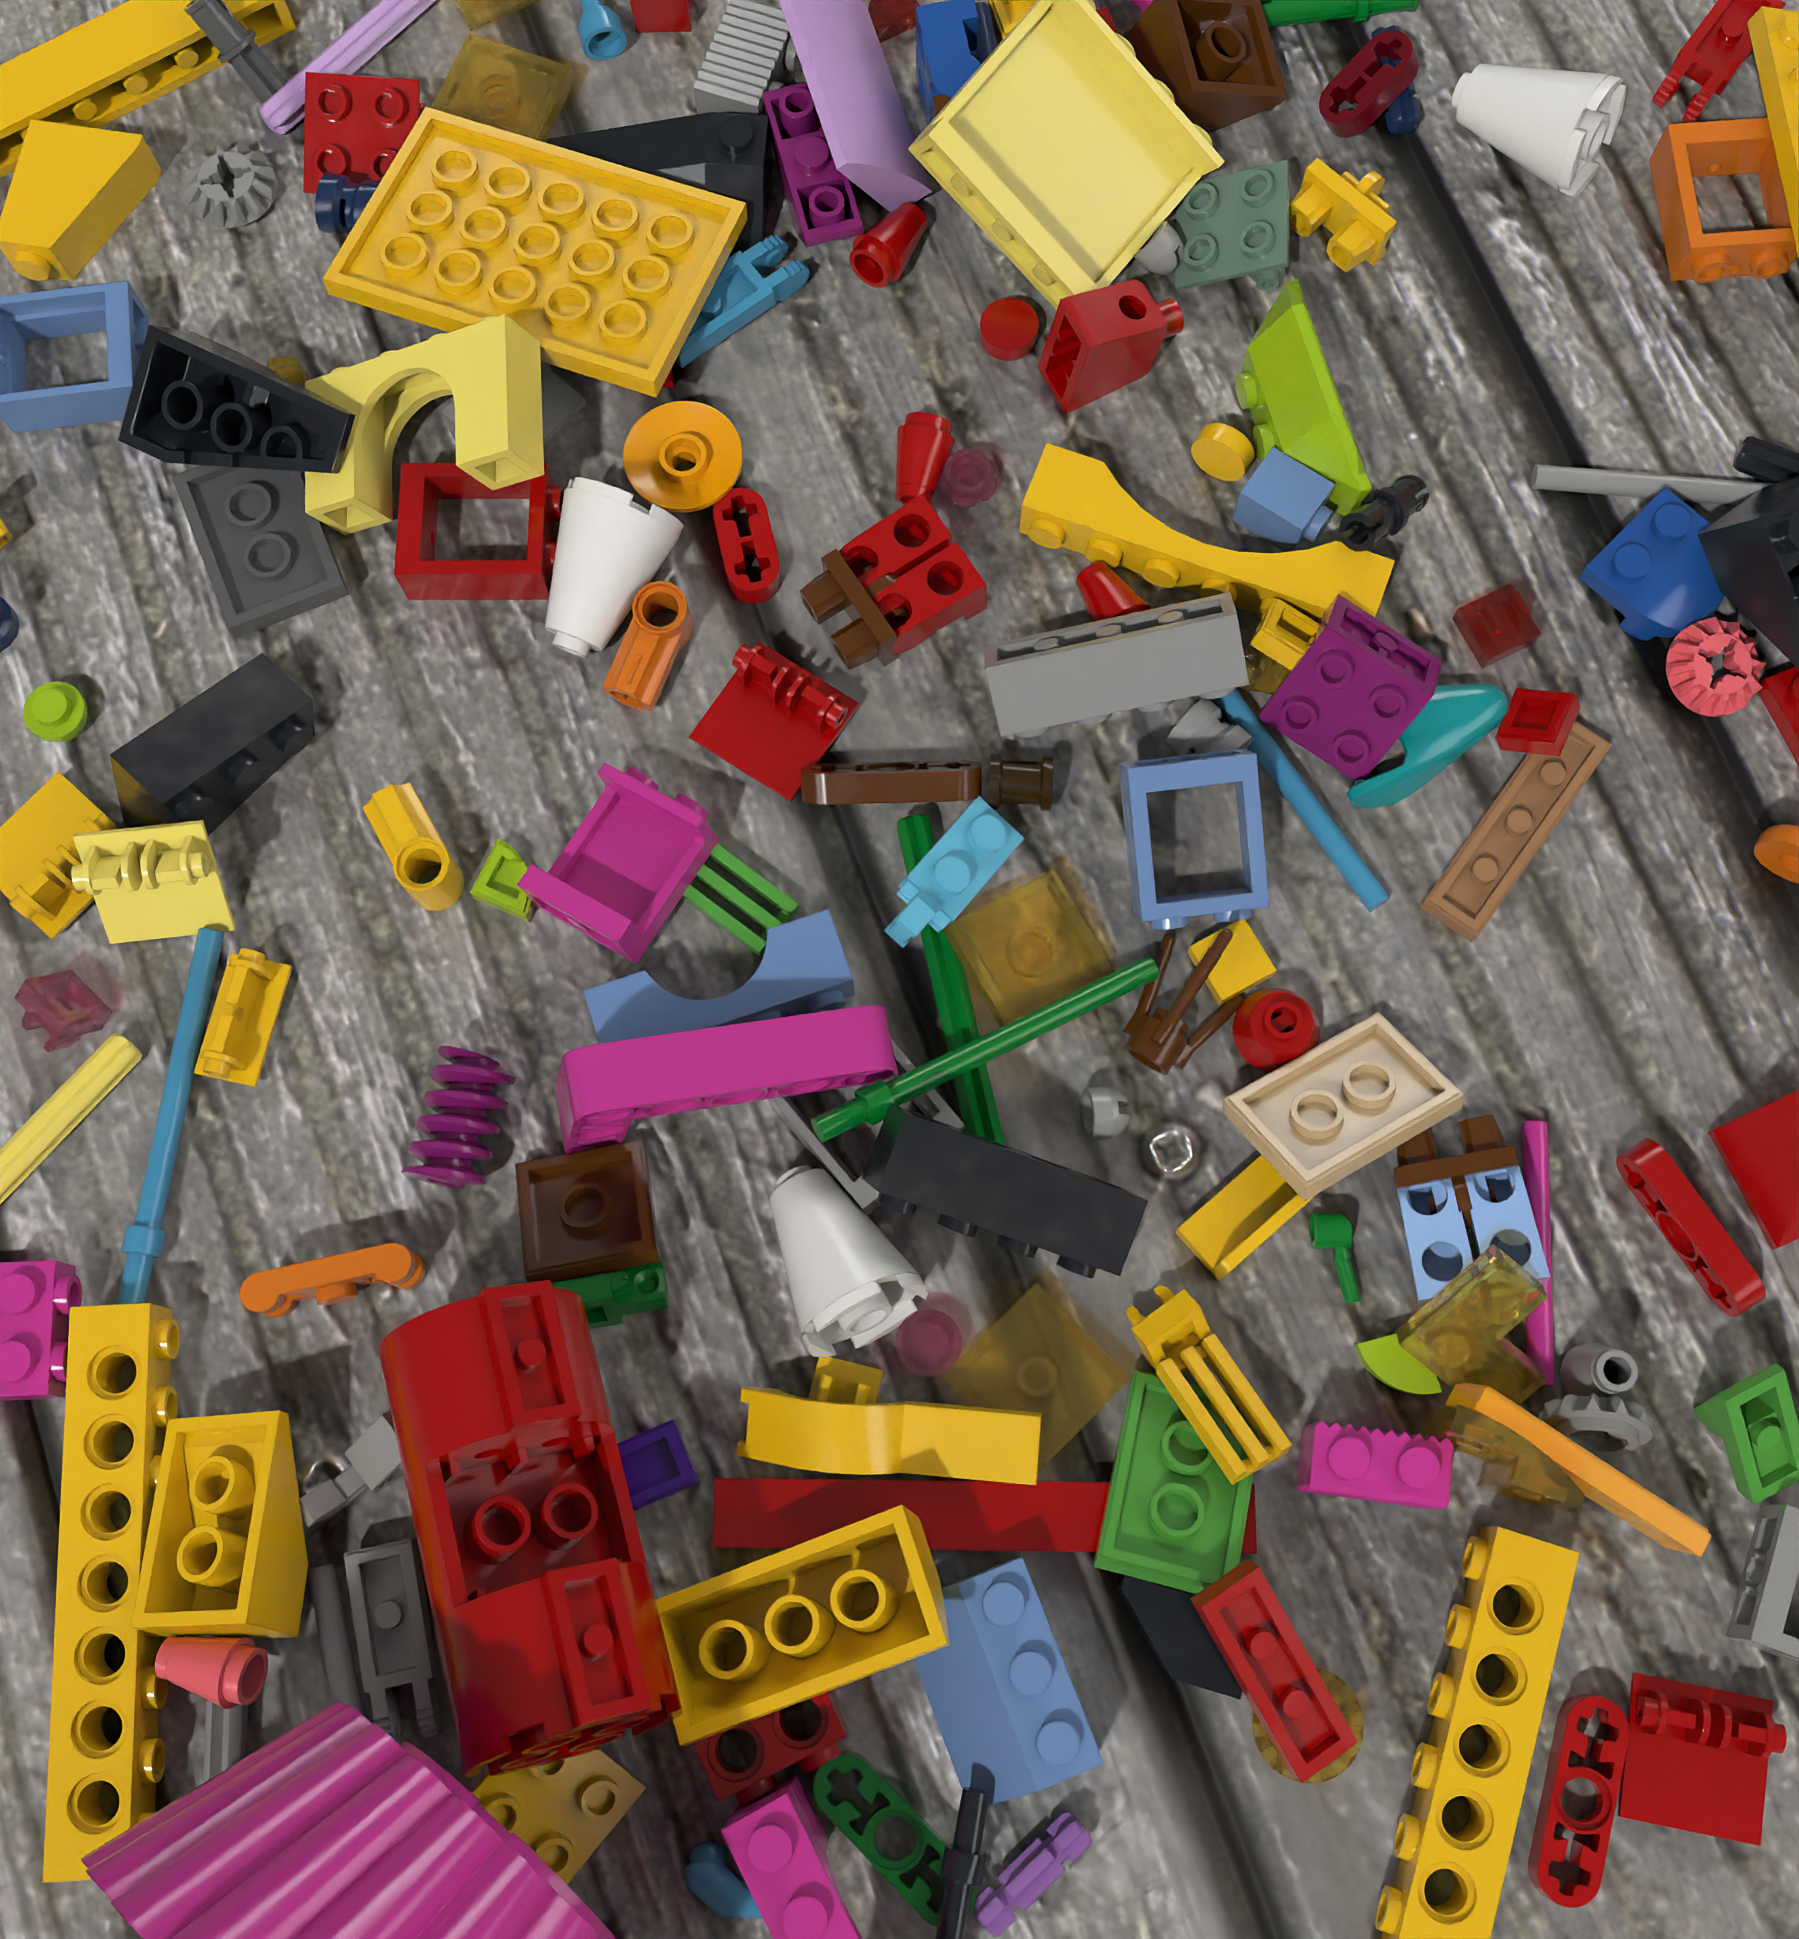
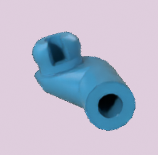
M712 1841L700 1842L695 1845L689 1854L690 1865L685 1868L688 1888L719 1917L763 1918L745 1880H739L726 1867L727 1857L725 1848L721 1844Z

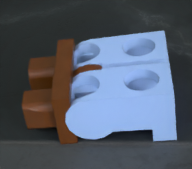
M1489 1114L1458 1122L1457 1127L1464 1152L1462 1155L1439 1159L1432 1127L1397 1147L1398 1167L1393 1168V1179L1398 1196L1418 1308L1478 1297L1480 1288L1466 1229L1469 1228L1472 1229L1486 1295L1546 1285L1550 1278L1531 1205L1518 1166L1519 1162L1515 1146H1505L1504 1137L1493 1115Z

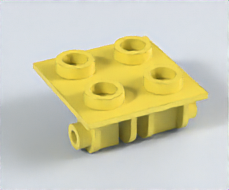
M203 820L74 834L73 839L82 864L73 865L71 870L72 883L77 891L86 890L90 896H94L110 944L197 935L200 928H208L220 932L235 931L236 926Z

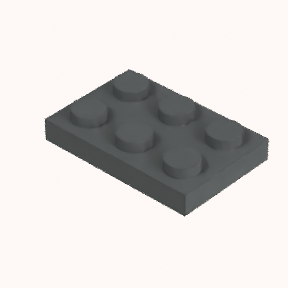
M199 465L172 476L227 627L236 639L350 595L322 522L305 513V478L302 471Z

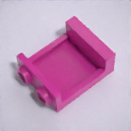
M604 763L597 772L605 784L604 792L548 873L531 864L517 885L540 910L637 964L719 840L706 821L709 813L696 801L679 793L673 800L657 791L659 789L658 785L641 771L633 767H627L623 773Z

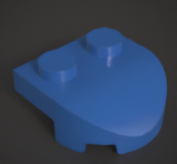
M1666 487L1585 567L1579 576L1583 582L1625 616L1619 628L1645 641L1651 640L1655 636L1676 637L1680 631L1690 624L1712 618L1724 599V595L1719 591L1697 535L1711 524Z

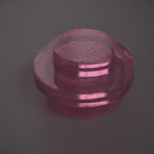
M924 1309L914 1312L902 1322L896 1335V1350L900 1361L909 1371L919 1376L935 1377L946 1373L955 1365L961 1353L962 1337L957 1324L948 1315L938 1310Z

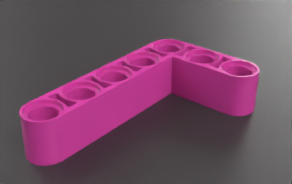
M867 1005L583 1046L563 1055L554 1090L564 1150L568 1154L623 1143L631 1121L635 1119L864 1085L879 1078L882 1080L890 1078L897 1074L898 1070L885 1007Z

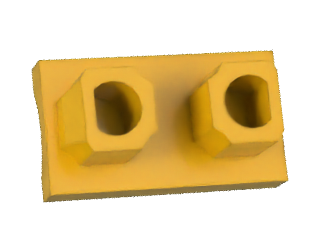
M1318 157L1306 168L1300 191L1289 205V227L1301 237H1309L1321 224L1334 234L1329 239L1326 253L1330 261L1344 272L1350 271L1364 260L1374 267L1386 255L1387 249L1385 246L1396 227L1397 221L1388 215L1391 206L1378 196L1385 183V178L1375 170L1369 172L1361 181L1348 171H1345L1340 176Z

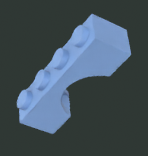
M829 909L768 929L765 953L758 969L742 987L726 996L712 1000L681 998L660 987L645 970L584 990L583 993L599 1043L795 1016L807 1011L809 1013L837 1010L846 1005L845 998L855 995V989Z

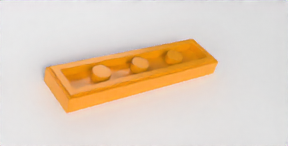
M1469 1383L1455 1385L1445 1405L1664 1548L1702 1556L1712 1536L1708 1533L1709 1530L1490 1386Z

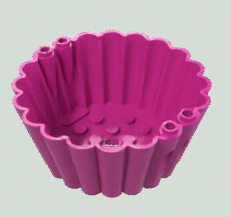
M340 1700L80 1858L88 1868L86 1873L112 1900L111 1904L143 1939H616L577 1894L514 1832L511 1834L481 1807L479 1799L451 1774L411 1743L404 1741L399 1745L378 1725L371 1723L353 1706H347Z

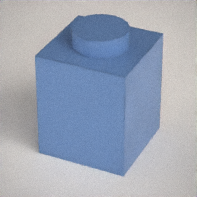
M1272 447L1241 490L1232 520L1283 552L1297 551L1305 539L1315 543L1331 520L1334 511L1326 506L1335 484L1275 447Z

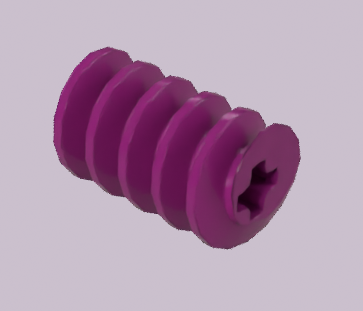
M440 1046L437 1050L438 1053L451 1064L434 1066L430 1076L433 1081L445 1089L427 1091L423 1097L425 1105L438 1114L419 1116L415 1124L417 1129L431 1138V1140L412 1141L409 1144L408 1152L421 1161L423 1165L404 1167L401 1173L413 1179L454 1189H465L467 1185L486 1184L487 1177L472 1168L471 1164L473 1160L493 1159L494 1152L479 1143L478 1140L480 1135L500 1134L501 1127L486 1118L487 1110L507 1109L508 1102L493 1093V1088L497 1085L514 1084L516 1078L501 1069L499 1062L485 1055L462 1048Z

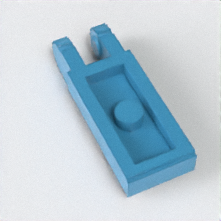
M775 234L774 236L766 237L763 242L760 241L744 253L739 250L727 259L676 359L681 368L776 305V301L788 299L807 283L810 274L809 269L798 259L787 263L785 267L779 268L765 279L762 277L772 267H776L778 263H781L782 259L786 257V253H788L787 249L789 247L780 235Z

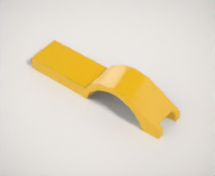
M750 1386L741 1388L740 1402L749 1403L746 1440L740 1439L737 1442L736 1456L796 1469L825 1473L856 1475L908 1473L1026 1485L1037 1484L1042 1413L917 1401L875 1404L846 1403L799 1397L784 1393L780 1389Z

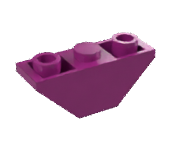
M807 82L762 92L765 112L769 116L771 140L782 189L795 232L806 248L864 234L863 224L850 181L836 169Z

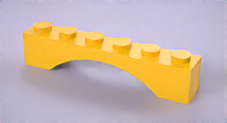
M1049 443L1045 445L1021 505L1019 532L1028 535L1033 542L1042 547L1050 549L1063 547L1084 554L1092 563L1103 561L1109 568L1119 566L1142 574L1148 582L1163 588L1177 586L1197 593L1201 598L1230 592L1235 607L1256 613L1260 619L1275 597L1320 624L1324 612L1338 594L1375 617L1395 560L1366 550L1353 551L1339 541H1333L1306 550L1274 554L1238 552L1202 543L1169 528L1143 510L1118 484L1104 462Z

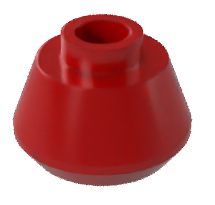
M1267 988L1253 993L1242 1002L1234 1016L1232 1034L1235 1046L1243 1059L1256 1069L1270 1073L1318 1046L1320 1024L1316 1012L1303 997L1287 989ZM1272 1015L1278 1016L1275 1019H1271ZM1288 1028L1291 1029L1289 1032H1283Z

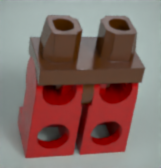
M920 494L849 541L839 551L835 549L823 556L821 561L824 572L800 590L803 605L818 625L842 610H845L852 620V623L830 636L832 646L848 670L867 663L875 657L885 667L898 659L899 653L916 647L932 633L964 616L968 620L987 609L986 582L959 544L952 542L951 533L923 494Z

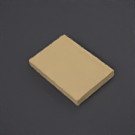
M1376 1012L1224 1098L1223 1114L1295 1192L1306 1201L1462 1109L1464 1094L1379 1012Z

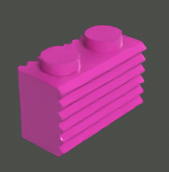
M1323 1420L1310 1423L1301 1430L1297 1491L1427 1509H1447L1450 1501L1453 1444L1447 1437L1436 1439L1433 1435L1422 1437L1419 1433L1408 1435L1406 1431L1394 1433L1392 1430L1381 1432L1379 1428L1367 1430L1365 1426L1353 1428L1351 1424L1339 1426L1337 1422L1326 1425Z

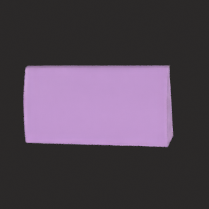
M779 0L836 169L889 212L897 209L903 202L915 203L931 193L932 189L924 166L908 150L909 146L914 142V138L866 3L862 0Z

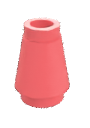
M172 1635L161 1644L155 1660V1673L157 1677L166 1679L224 1709H232L238 1704L244 1706L251 1704L260 1694L268 1672V1655L266 1650L256 1647L254 1641L249 1637H178Z

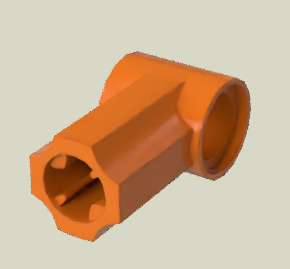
M665 581L648 583L640 588L635 595L632 604L633 618L602 685L605 694L618 700L621 704L639 711L648 710L653 712L679 650L688 644L694 630L692 616L685 595L680 588ZM671 609L678 613L675 620L667 626L658 627L649 623L652 615L659 610Z

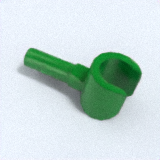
M1314 1213L1309 1219L1311 1247L1313 1249H1332L1333 1262L1345 1303L1350 1304L1361 1301L1350 1260L1351 1254L1349 1249L1351 1248L1353 1234L1350 1221L1341 1214Z

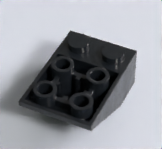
M1798 477L1761 488L1697 535L1719 591L1799 669Z

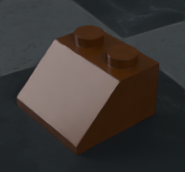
M1153 0L1129 31L1137 60L1154 79L1161 81L1170 89L1174 96L1175 104L1192 124L1198 125L1207 133L1280 105L1288 97L1260 0Z

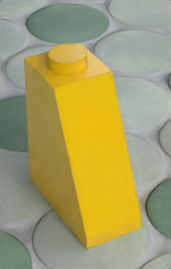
M30 119L0 217V250L17 273L36 281H45L48 278L73 281L160 179L162 169L143 135Z

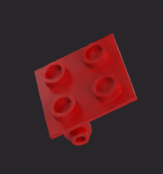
M305 72L303 192L316 194L319 181L323 174L327 172L346 175L352 183L357 184L367 179L381 182L425 107H428L426 103H420V80Z
M757 641L753 648L743 644L737 650L732 660V665L737 668L736 672L689 735V739L791 802L801 789L800 769L804 766L820 762L858 708L859 702L763 643Z
M1633 1672L1628 1711L1630 1735L1621 1778L1617 1816L1761 1846L1768 1758L1772 1752L1782 1754L1787 1741L1785 1726L1774 1723L1772 1718L1774 1701Z

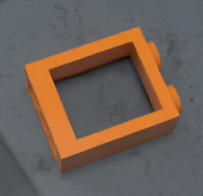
M1768 117L1668 124L1649 159L1670 280H1694L1698 283H1709L1724 277L1753 276L1757 279H1767L1781 273H1786L1798 255ZM1758 173L1768 229L1703 234L1692 177Z

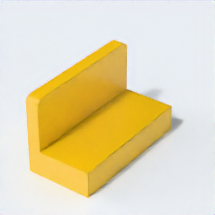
M1261 1155L1177 1228L1175 1233L1211 1274L1220 1281L1315 1196L1304 1201Z

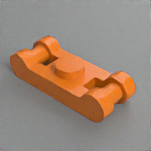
M387 1243L254 1273L243 1281L240 1288V1299L242 1304L250 1311L271 1318H284L290 1315L295 1310L298 1301L316 1298L317 1305L343 1303L358 1297L356 1288L383 1282L402 1290L413 1289L424 1280L426 1264L418 1253L409 1250L407 1247L398 1243Z

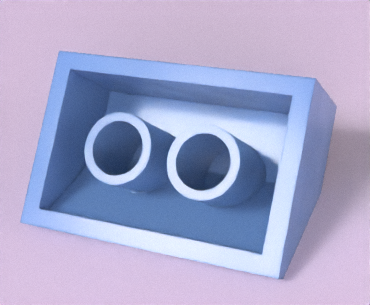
M1015 1557L942 1587L950 1645L913 1660L962 1789L963 1787H972L990 1792L988 1805L1038 1792L1104 1764L1023 1557Z

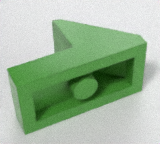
M1777 1363L1716 1394L1693 1409L1694 1415L1723 1439L1737 1491L1753 1505L1799 1481V1423L1785 1370Z

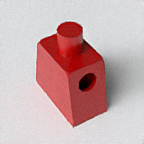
M1135 279L1060 299L1037 368L1064 413L1067 414L1143 378L1149 373L1163 339L1181 333L1183 330L1184 318L1181 308L1172 298L1155 303L1144 284Z

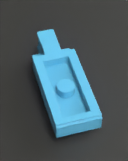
M978 796L898 885L900 889L896 895L907 905L884 931L903 948L912 937L915 938L927 923L938 933L943 928L945 929L958 917L1022 842L1024 837Z

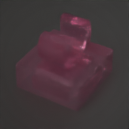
M73 970L25 979L14 997L26 1010L22 1019V1027L26 1031L43 1027L50 1034L43 1047L48 1053L72 1046L79 1035L102 1030L113 1013Z

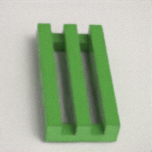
M717 843L709 858L778 909L780 913L775 918L705 864L702 865L696 877L766 928L764 933L759 937L691 885L688 886L681 898L762 958L766 948L767 930L791 922L800 911L799 904Z

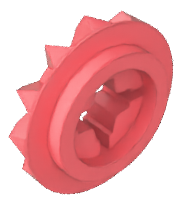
M1716 616L1697 621L1685 627L1672 641L1666 657L1667 679L1674 695L1691 711L1709 717L1729 715L1747 707V702L1752 696L1763 688L1758 682L1760 671L1767 664L1758 658L1755 649L1758 639L1748 637L1741 631L1740 622H1725L1718 620ZM1724 649L1723 655L1725 657L1722 665L1730 670L1729 674L1731 675L1726 674L1718 677L1711 684L1713 680L1711 677L1713 666L1706 662L1705 657L1710 658L1720 654Z

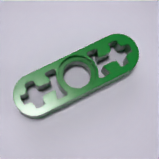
M840 1751L841 1754L821 1765L815 1775L813 1792L819 1808L926 1922L937 1927L942 1903L936 1908L929 1903L932 1895L930 1882L919 1870L912 1883L907 1882L901 1874L915 1867L921 1860L926 1846L931 1845L939 1854L928 1860V1866L941 1879L946 1880L940 1876L945 1844L947 1843L867 1758L854 1751ZM835 1768L843 1774L850 1772L853 1768L861 1773L862 1777L857 1788L859 1793L870 1804L874 1801L877 1792H881L889 1800L888 1803L879 1806L872 1812L863 1831H860L851 1822L862 1814V1810L855 1802L846 1796L837 1803L829 1796L834 1782L828 1774ZM886 1818H903L914 1829L916 1836L914 1847L904 1857H886L878 1850L875 1844V1830ZM976 1885L973 1887L968 1917L975 1907L977 1898Z

